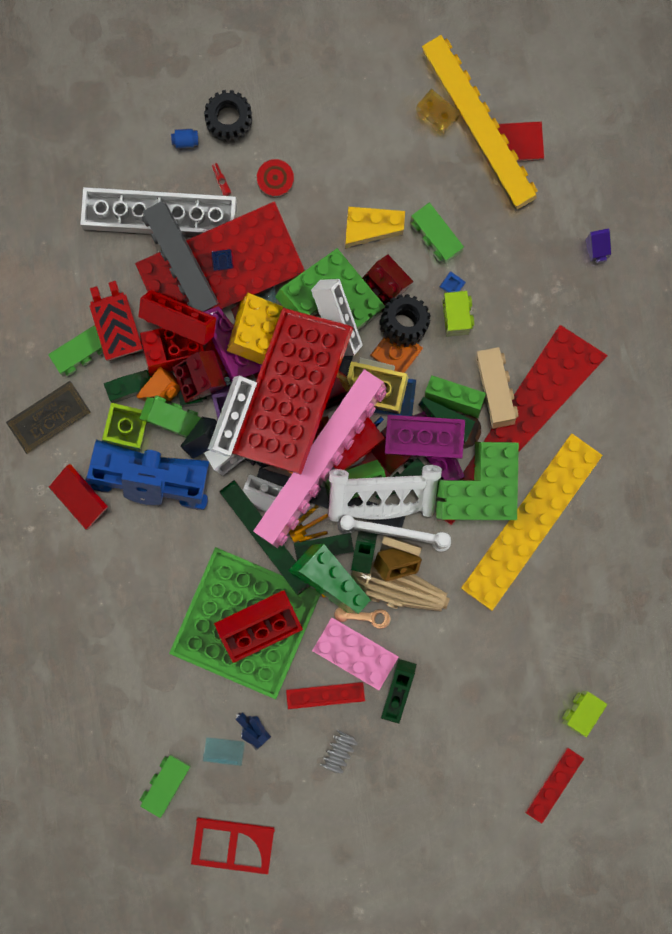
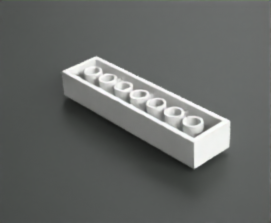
M83 187L80 225L83 230L152 234L153 231L150 226L147 227L143 222L142 217L144 214L142 211L160 201H165L183 236L195 237L235 219L237 201L236 197Z

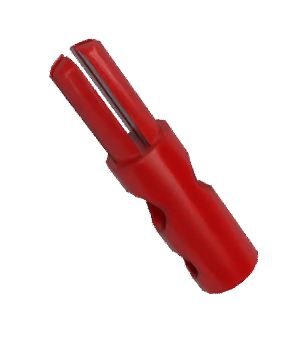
M215 163V166L213 164L212 168L216 175L215 178L223 196L230 195L231 190L218 164ZM221 180H225L224 184H220L219 182Z

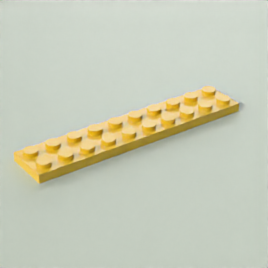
M571 433L518 507L517 520L508 521L461 589L493 611L603 455Z

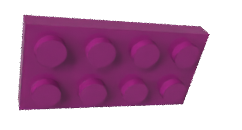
M387 415L385 454L463 459L465 420Z

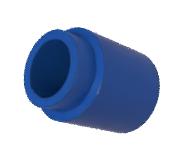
M175 130V133L171 134L172 145H176V149L198 146V130Z

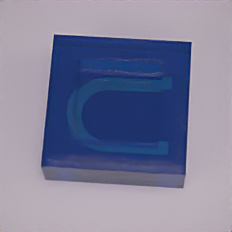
M231 249L212 251L214 271L234 268Z

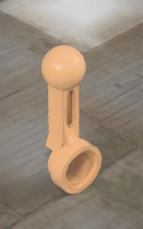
M338 607L334 612L335 619L339 622H345L348 619L369 621L378 629L386 628L391 621L389 613L383 609H378L371 613L360 612L355 614L347 613ZM380 613L384 614V622L377 624L375 621L376 616Z

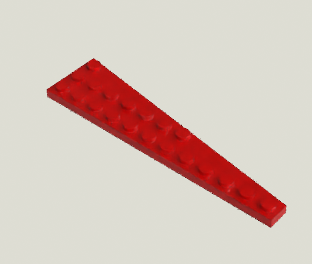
M559 325L514 394L512 404L518 410L515 424L491 429L483 442L519 443L520 451L608 355L562 325ZM475 455L464 470L463 474L465 477L461 480H474ZM444 520V521L447 522L448 524L452 525L456 520Z

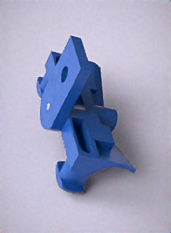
M96 440L85 481L95 491L109 492L112 488L123 489L124 498L140 504L160 505L162 504L163 497L175 500L178 499L183 507L203 510L208 503V497L204 494L210 462L207 460L161 457V453L155 450H145L143 454Z

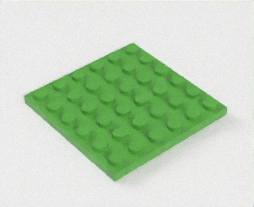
M215 547L169 654L276 699L321 594L309 587L297 596L282 575ZM285 590L303 630L233 663L214 623Z

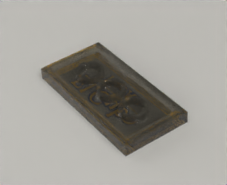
M68 381L6 423L25 453L29 454L91 414V411L72 382Z

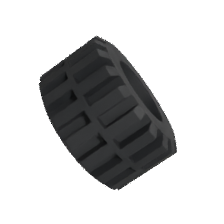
M222 90V94L215 93V97H210L208 99L209 103L205 105L204 117L208 131L212 133V136H217L221 141L223 139H226V142H231L230 139L237 141L239 136L243 138L245 132H248L250 125H252V111L247 99L242 97V94L239 92L235 94L234 90H230V93H226V90ZM224 108H234L239 112L240 116L233 124H223L218 121L217 115Z
M401 294L397 298L393 297L386 304L380 317L379 325H381V332H385L384 338H389L391 344L395 342L397 343L396 346L400 347L401 344H404V347H409L410 344L412 346L416 345L424 337L431 320L429 319L431 315L427 312L428 307L423 306L424 302L422 300H416V296L411 298L409 294H405L403 297ZM405 315L413 321L414 326L407 327L401 325L397 321L396 316Z

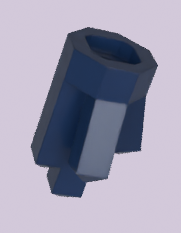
M244 713L237 714L235 720L243 727L241 739L251 744L255 750L271 738L258 716L251 717L246 716Z

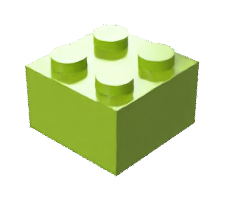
M467 291L444 293L442 305L446 337L469 335L474 326V316L470 315L472 307L471 296H468Z
M111 403L102 441L140 452L147 422L139 419L142 410Z
M583 691L581 693L578 692L573 699L575 704L572 709L568 708L564 713L562 724L579 735L587 737L608 704L590 692Z

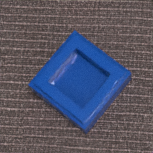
M450 271L439 288L446 293L459 292L466 282Z

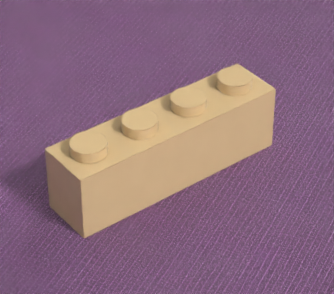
M499 347L477 351L476 360L483 390L486 393L485 399L492 429L514 425L518 417V410L512 404L514 393L512 388L509 389L508 382H510L508 370L505 371L503 365L506 364L505 355L500 352Z

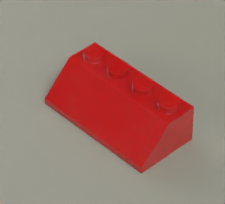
M285 590L214 623L233 663L303 630Z

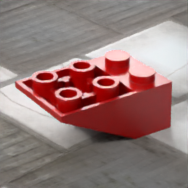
M163 328L140 333L149 376H153L159 368L170 372L173 370L172 367L198 351H204L202 344H198L191 339Z

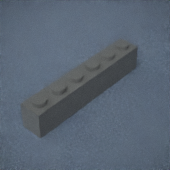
M160 201L142 211L144 214L142 217L143 222L152 229L153 233L151 236L156 244L159 243L162 250L160 253L163 259L169 261L171 265L169 270L174 279L178 278L180 282L178 287L183 296L187 295L189 299L188 306L204 312L219 304L166 202Z

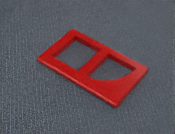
M197 817L191 865L268 875L275 827ZM204 828L231 832L227 863L200 859ZM238 833L250 837L255 842L261 854V867L234 864Z

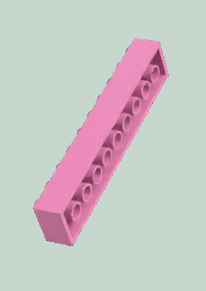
M365 369L362 371L312 444L302 474L293 473L253 532L276 548L279 545L283 546L288 539L286 535L290 529L294 530L296 528L301 513L305 514L307 512L312 497L316 498L320 493V485L323 481H328L329 471H331L334 465H339L343 458L341 454L345 449L348 450L352 446L355 434H359L363 430L366 418H370L374 414L376 403L378 401L381 402L386 396V386L382 380Z

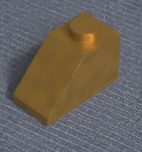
M392 548L377 552L374 567L383 580L387 582L418 573L422 559L419 556Z

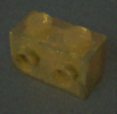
M430 89L416 107L417 115L421 119H427L432 123L431 126L439 133L443 132L445 134L460 116V112L433 89Z

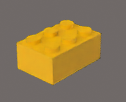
M247 293L243 300L240 301L227 351L263 364L283 306Z

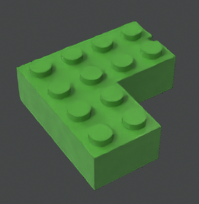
M338 248L280 288L275 296L284 308L314 316L318 313V307L311 289L320 280L340 279L357 330L376 318L385 308V305Z
M475 442L474 480H438L437 497L446 498L445 502L437 501L436 518L442 520H517L519 443Z

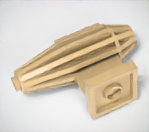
M385 535L380 551L396 548L419 556L423 547ZM372 561L370 574L352 571L351 577L374 602L379 603L380 600L387 602V606L395 609L398 606L442 611L443 608L447 609L450 600L447 597L448 593L415 574L385 582L374 567L375 561Z

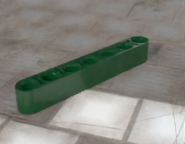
M233 480L219 491L297 596L309 588V584L304 583L301 578L288 571L296 563V560L284 545H279L276 548L253 532L263 517L236 481Z

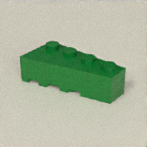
M312 544L288 570L293 575L301 578L304 583L315 588L317 592L329 598L331 602L347 613L359 614L371 601L325 544Z

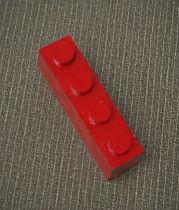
M152 290L140 298L139 318L179 334L182 337L191 339L198 344L205 345L214 337L216 317Z

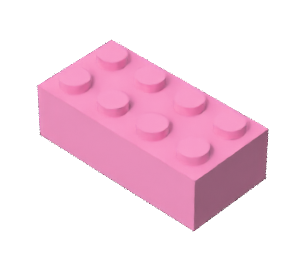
M334 618L330 619L312 650L377 690H380L399 658L397 655Z

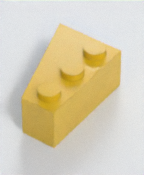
M348 207L345 249L379 239L383 240L403 235L405 211Z

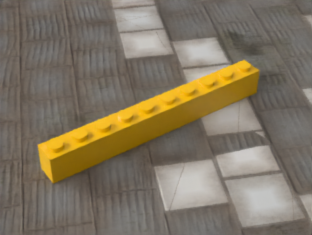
M440 35L423 45V52L518 210L537 199L536 192L538 190L533 182L529 183L527 180L528 173L524 166L520 167L517 160L519 158L515 151L509 150L507 146L509 141L505 134L501 135L498 128L500 126L495 118H490L488 114L490 109L486 102L482 103L479 96L481 94L476 86H471L469 82L471 77L467 70L463 71L460 65L462 62L457 54H452L450 50L453 48L447 38L444 39Z

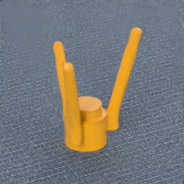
M315 505L298 519L299 523L296 528L289 531L294 543L327 535L328 532L323 531L304 536L307 534L306 530L326 519L328 514L303 526L300 523L319 506Z

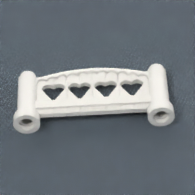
M425 465L422 469V476L348 479L349 473L347 471L333 469L329 471V481L331 482L329 519L337 522L341 520L343 515H350L361 519H391L414 514L419 511L422 512L423 516H433L436 507L438 479L441 478L442 469L436 465ZM413 489L418 497V501L416 503H403L406 496ZM395 490L400 499L399 503L386 505V499ZM376 491L381 499V503L379 505H366L368 499ZM357 492L363 503L360 506L355 504L348 506V502Z
M350 515L343 516L337 523L338 530L342 534H352L355 530L425 542L432 544V547L439 552L446 551L451 545L450 535L443 532L430 534L358 521Z

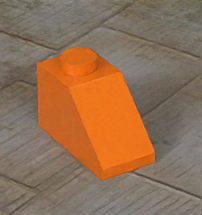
M159 368L136 397L145 402L147 397L155 398V396L171 401L180 391V387L176 377L171 372Z

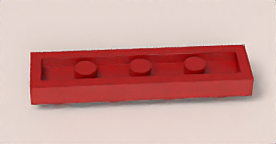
M363 682L286 690L288 709L365 701Z
M567 748L525 813L542 824L584 758Z

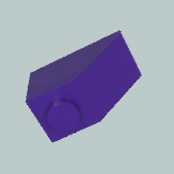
M609 228L590 232L586 238L590 262L603 263L611 256Z

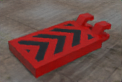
M116 281L108 283L112 294L109 297L101 298L97 286L90 288L94 301L90 302L91 305L89 307L106 361L143 350L127 295L119 292Z

